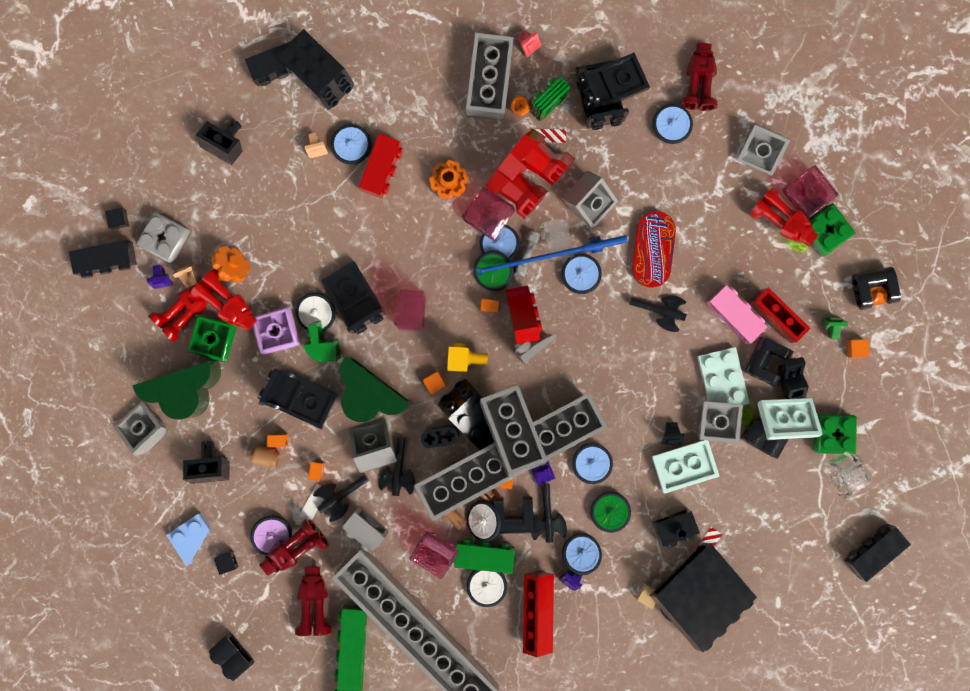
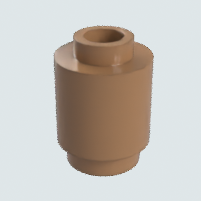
M257 445L256 448H252L249 459L252 460V464L276 468L280 452H276V449Z

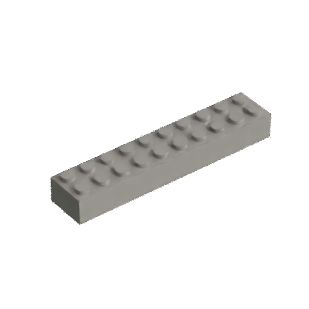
M589 393L533 422L547 460L608 428ZM493 443L415 484L414 487L433 522L522 473L507 477L497 447Z
M362 548L358 550L332 577L349 597L442 691H499V684L369 552Z

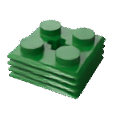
M553 77L546 84L547 88L544 92L539 91L532 98L531 113H534V116H537L539 121L546 118L567 97L570 85H567V82L562 77L557 79Z
M834 203L826 206L809 219L812 227H814L813 231L819 235L812 245L821 257L828 255L856 234ZM826 227L830 228L829 233L825 232V230L827 229Z
M197 315L187 352L227 362L237 326ZM213 335H214V337L216 338V340L213 341L212 344H211V340L209 339V336H213Z
M817 414L823 435L814 437V452L824 454H856L857 416ZM838 432V436L834 437L832 433Z

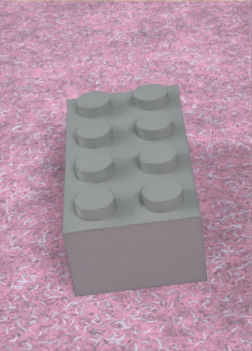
M475 33L466 105L467 116L504 120L514 37Z
M517 385L481 398L480 405L507 477L509 478L546 464L548 460L519 386Z

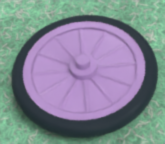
M263 517L254 524L251 530L250 539L252 546L257 552L267 556L278 540L286 541L292 536V530L290 525L281 517Z

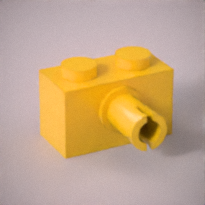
M453 343V347H449L448 371L468 372L470 364L488 365V353H472L469 348H465V344Z

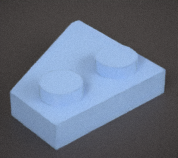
M199 513L166 536L184 564L188 566L192 563V559L200 549L203 540L207 537L211 528L203 515Z

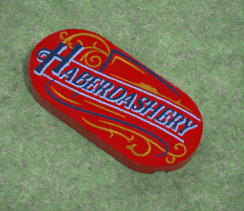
M659 211L650 212L637 225L632 274L640 285L647 288H655L664 284L671 274L676 227L672 218L666 213Z

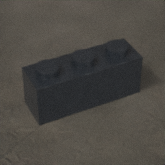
M290 42L245 59L252 79L257 86L269 85L271 81L284 79L292 73L276 57Z
M128 240L69 251L72 272L74 275L81 276V278L93 277L95 273H100L101 275L110 274L114 269H119V271L129 270L131 266L137 265L133 242Z
M885 524L878 528L877 533L873 537L865 539L860 548L851 551L848 554V558L844 561L859 579L868 582L911 544L896 526Z

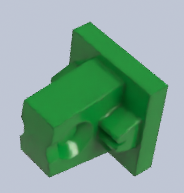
M840 317L822 318L825 328L828 329V338L839 339L841 329H844V326H848V322Z

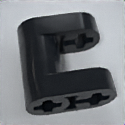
M893 267L852 275L851 281L855 300L860 310L872 308L873 301L870 289L882 286L886 290V302L888 304L900 302L901 293Z
M760 337L744 372L767 384L778 387L782 378L765 370L772 354L788 360L792 357L794 351L767 338Z
M453 425L430 428L421 435V443L426 448L451 445L457 441L459 431ZM448 430H450L451 433L455 434L453 435L452 439H449V436L442 437L443 439H441V442H439L440 435H445L448 432ZM428 435L434 437V440L430 441L427 439Z
M523 496V516H504V498L494 497V506L501 517L499 534L533 533L532 496Z

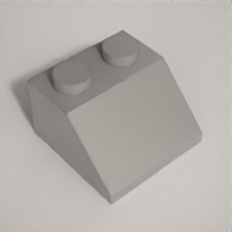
M588 170L562 198L570 210L592 229L618 202L604 180Z
M386 419L349 430L353 459L360 473L397 462L395 447Z
M361 507L353 513L342 527L345 530L344 533L349 538H355L360 542L359 546L366 552L369 550L371 553L385 539L389 532Z

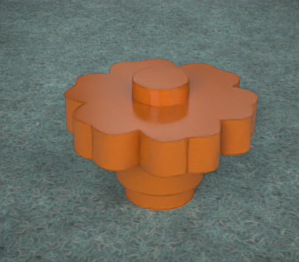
M448 160L445 164L439 162L432 168L433 176L429 178L431 189L435 192L437 191L439 198L450 200L452 196L459 198L466 191L465 184L468 183L467 171L460 169L459 162Z
M219 247L211 258L212 266L218 271L220 281H230L232 279L233 282L239 283L244 281L251 271L249 261L244 259V254L236 248Z

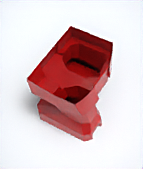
M535 129L526 133L485 185L495 195L500 193L514 203L516 213L523 219L538 206L549 192L542 185L532 186L522 176L524 172L529 169L552 186L576 159L568 152L554 154L543 143L546 136Z

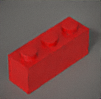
M378 134L359 185V189L362 192L383 199L384 194H388L390 177H394L397 166H395L397 158L401 159L404 148H401V141Z
M528 285L506 289L507 303L516 344L540 340L539 332L543 330L541 320L536 319L539 318L537 306H533V304H536L534 292L530 293Z
M769 287L762 289L749 302L789 343L798 342L811 329Z

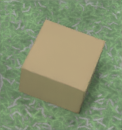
M644 583L635 598L650 609H653L656 603L649 595L655 589Z

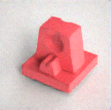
M524 30L516 37L526 57H529L542 46L536 32L530 34Z

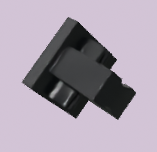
M666 422L664 436L661 441L662 444H681L684 439V433H680L678 422Z

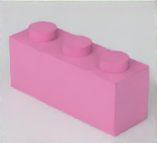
M727 285L721 287L706 304L745 344L752 343L767 328L764 324L765 320L760 315H755L750 310L751 306L745 300L741 301L737 297L738 293L734 288Z

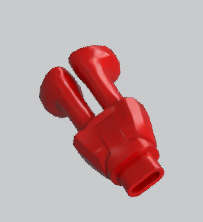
M771 188L764 195L763 199L756 204L749 215L754 219L761 216L767 218L781 230L780 235L795 242H803L809 247L819 236L813 231L814 227H812L810 221L801 210L795 212L779 198L777 189ZM767 204L775 207L784 216H786L788 220L785 221L783 218H781Z
M212 269L202 278V281L227 301L226 304L215 297L201 282L194 286L190 297L194 300H205L219 312L218 317L221 320L249 331L257 322V319L252 316V312L244 298L240 294L234 295L227 290L219 281L218 271Z
M203 281L201 282L211 293L214 292V290L207 286ZM195 285L178 293V300L165 312H152L148 315L151 321L160 327L162 332L173 342L178 339L179 331L185 323L195 314L201 315L208 305V302L203 299L194 300L190 297V293ZM185 306L187 307V309L173 323L167 325L180 310H182Z

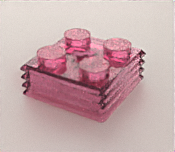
M816 165L809 168L782 190L795 208L801 210L807 219L839 195ZM812 190L813 193L809 196L808 191Z
M483 187L464 212L462 218L466 223L491 240H494L513 215L515 209L513 205ZM487 211L492 212L491 215H485Z
M425 531L409 560L442 579L454 562L459 550L452 543L440 539L437 534Z

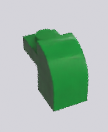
M321 321L309 324L307 337L310 341L304 344L306 353L318 362H333L340 359L339 339L324 340Z

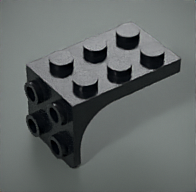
M304 29L276 55L318 98L327 110L335 107L344 95L351 92L354 86V82L346 69Z
M635 52L593 70L587 71L585 65L580 66L576 80L579 91L584 93V103L587 109H591L592 114L647 91L650 88Z
M612 61L586 65L585 67L587 71L593 70ZM580 67L575 68L576 77H578ZM579 91L587 129L599 130L605 125L611 124V127L622 125V122L625 121L629 114L628 108H623L622 101L592 114L591 109H587L584 103L585 96L583 91Z
M355 261L321 280L345 320L348 332L357 333L358 335L367 330V325L371 323L375 325L384 320L383 316L386 313Z
M275 368L271 370L266 378L268 383L265 389L262 388L258 395V399H260L258 404L278 409L319 429H323L338 393L286 369Z
M463 379L457 382L448 394L441 397L438 406L447 418L479 450H482L495 443L480 405V399L483 397L467 379Z

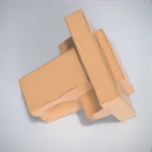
M316 132L308 134L310 145L305 146V150L309 158L328 154L324 142H319Z
M195 264L181 267L173 274L175 278L179 277L186 288L198 283L194 272Z

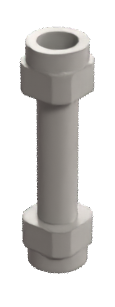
M529 232L528 242L521 260L530 258L534 245L538 243L540 238L539 233ZM527 263L516 265L513 274L524 278L528 269L526 268Z

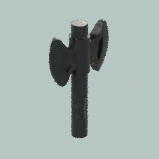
M631 297L629 305L664 316L662 319H657L656 322L666 331L678 332L679 328L675 324V320L685 321L687 314L677 310L679 306L686 304V301L680 297H663L661 300L666 304V307Z
M398 437L397 462H395L393 474L387 466L379 477V489L382 491L386 486L392 485V496H399L401 486L407 490L408 494H412L415 488V478L411 469H408L405 475L402 472L406 438Z
M366 475L362 476L335 494L336 484H326L319 487L313 494L314 497L324 499L322 504L317 507L318 511L322 513L330 509V522L340 519L349 507L348 503L341 504L340 501L369 481Z
M542 484L544 518L541 521L538 515L534 516L533 533H531L533 540H537L538 536L544 533L546 543L553 542L554 532H558L563 538L566 537L567 525L560 513H557L555 520H553L550 484Z

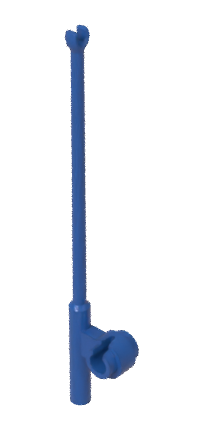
M626 235L605 240L601 239L600 236L589 238L590 242L580 247L486 268L477 267L475 270H480V273H476V275L580 251L598 253L602 252L605 247L628 243Z

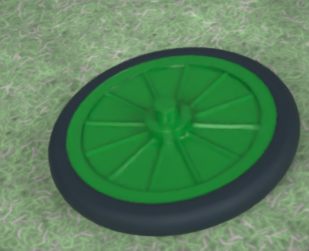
M487 251L481 254L474 264L476 281L480 286L490 291H498L505 288L513 278V266L484 272L481 275H476V273H480V270H475V268H486L511 262L510 259L499 251Z
M602 493L592 503L591 519L595 526L604 532H618L625 528L630 521V504L619 493Z

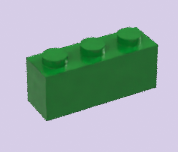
M461 539V541H457L454 568L513 574L515 547H511L509 543H500L499 546L492 545L490 541L473 543L471 539Z

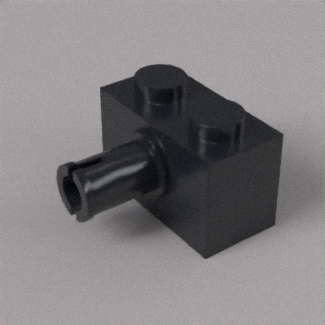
M231 119L224 130L206 121L195 135L202 149L231 166L243 152L240 140L234 137L242 127L238 121L235 122V119Z
M213 441L201 442V459L183 460V480L186 482L197 484L229 480L230 461L223 457L213 458Z
M689 509L652 522L659 543L663 547H674L678 544V541H689L696 538L695 535L700 534L693 513Z

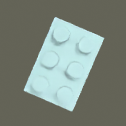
M736 347L697 356L708 401L743 405L750 403Z
M812 398L761 400L757 403L767 440L810 438L823 435Z
M701 440L651 456L664 494L720 477L708 440Z

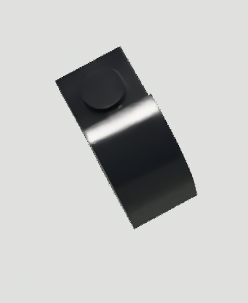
M803 357L790 358L784 361L783 365L778 366V375L782 378L780 383L786 399H798L807 395L809 385L803 375L806 364Z

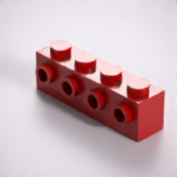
M537 571L524 574L523 653L540 657L553 653L554 574Z

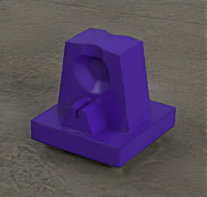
M162 265L153 266V277L148 278L147 283L154 289L173 286L169 275L165 274L164 267Z
M549 461L546 464L531 469L537 485L556 479Z
M569 570L566 574L560 576L558 580L569 589L575 591L581 588L582 584L580 581L583 575L574 574Z

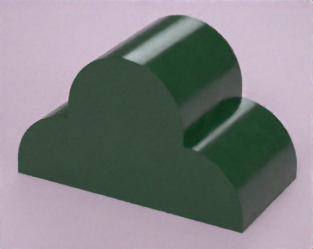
M346 356L340 365V377L347 388L341 398V407L349 419L355 422H366L376 418L380 413L396 415L410 407L412 402L354 358Z
M207 361L132 386L135 394L141 400L148 403H159L162 412L169 418L176 420L195 418L203 414L208 408L210 401L208 389L215 386L219 381L221 366L219 362Z

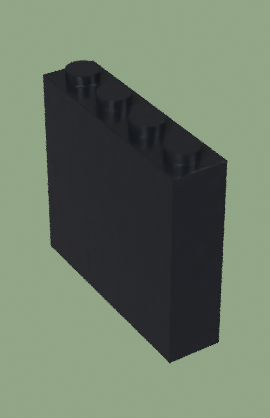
M703 543L649 595L695 650L701 652L709 650L713 646V642L718 637L723 636L727 631L726 628L730 624L737 622L740 619V614L744 610L751 608L754 604L753 601L757 598L711 543Z

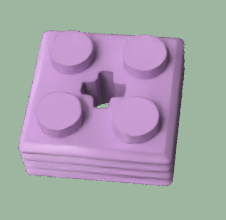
M286 307L253 316L257 319L253 328L261 354H268L300 345L290 308ZM275 326L280 329L277 336L272 334Z

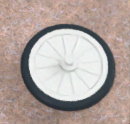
M309 293L304 295L297 303L296 317L299 324L306 330L312 322L321 321L322 330L326 331L334 323L336 310L333 302L324 294Z
M485 500L475 502L467 514L468 529L477 540L482 542H488L496 538L501 528V517L497 508Z
M474 570L467 580V593L475 604L481 607H493L504 599L507 593V580L503 573Z

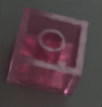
M400 290V294H396V306L399 307V312L395 314L394 325L398 326V330L424 332L426 303L424 291Z

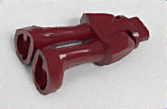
M697 43L696 50L689 61L686 73L690 76L689 90L687 96L681 100V106L686 109L695 110L698 107L699 78H703L699 110L711 111L718 107L717 99L711 97L712 78L717 75L715 57L713 56L714 53L711 51L712 44Z
M306 518L301 523L302 527L286 541L278 540L271 548L267 556H265V560L259 564L266 575L269 576L273 572L277 573L279 570L284 571L298 564V559L314 547L320 550L329 547L324 534L320 529L317 530V526L311 519ZM307 536H311L300 546H298L294 550L292 549V547L296 545L298 542H300L302 539H304Z
M320 566L305 567V575L302 576L297 594V599L301 600L300 624L295 627L296 636L312 635L310 619L311 601H314L313 636L332 633L331 625L325 623L324 599L328 597V592L323 575H320Z

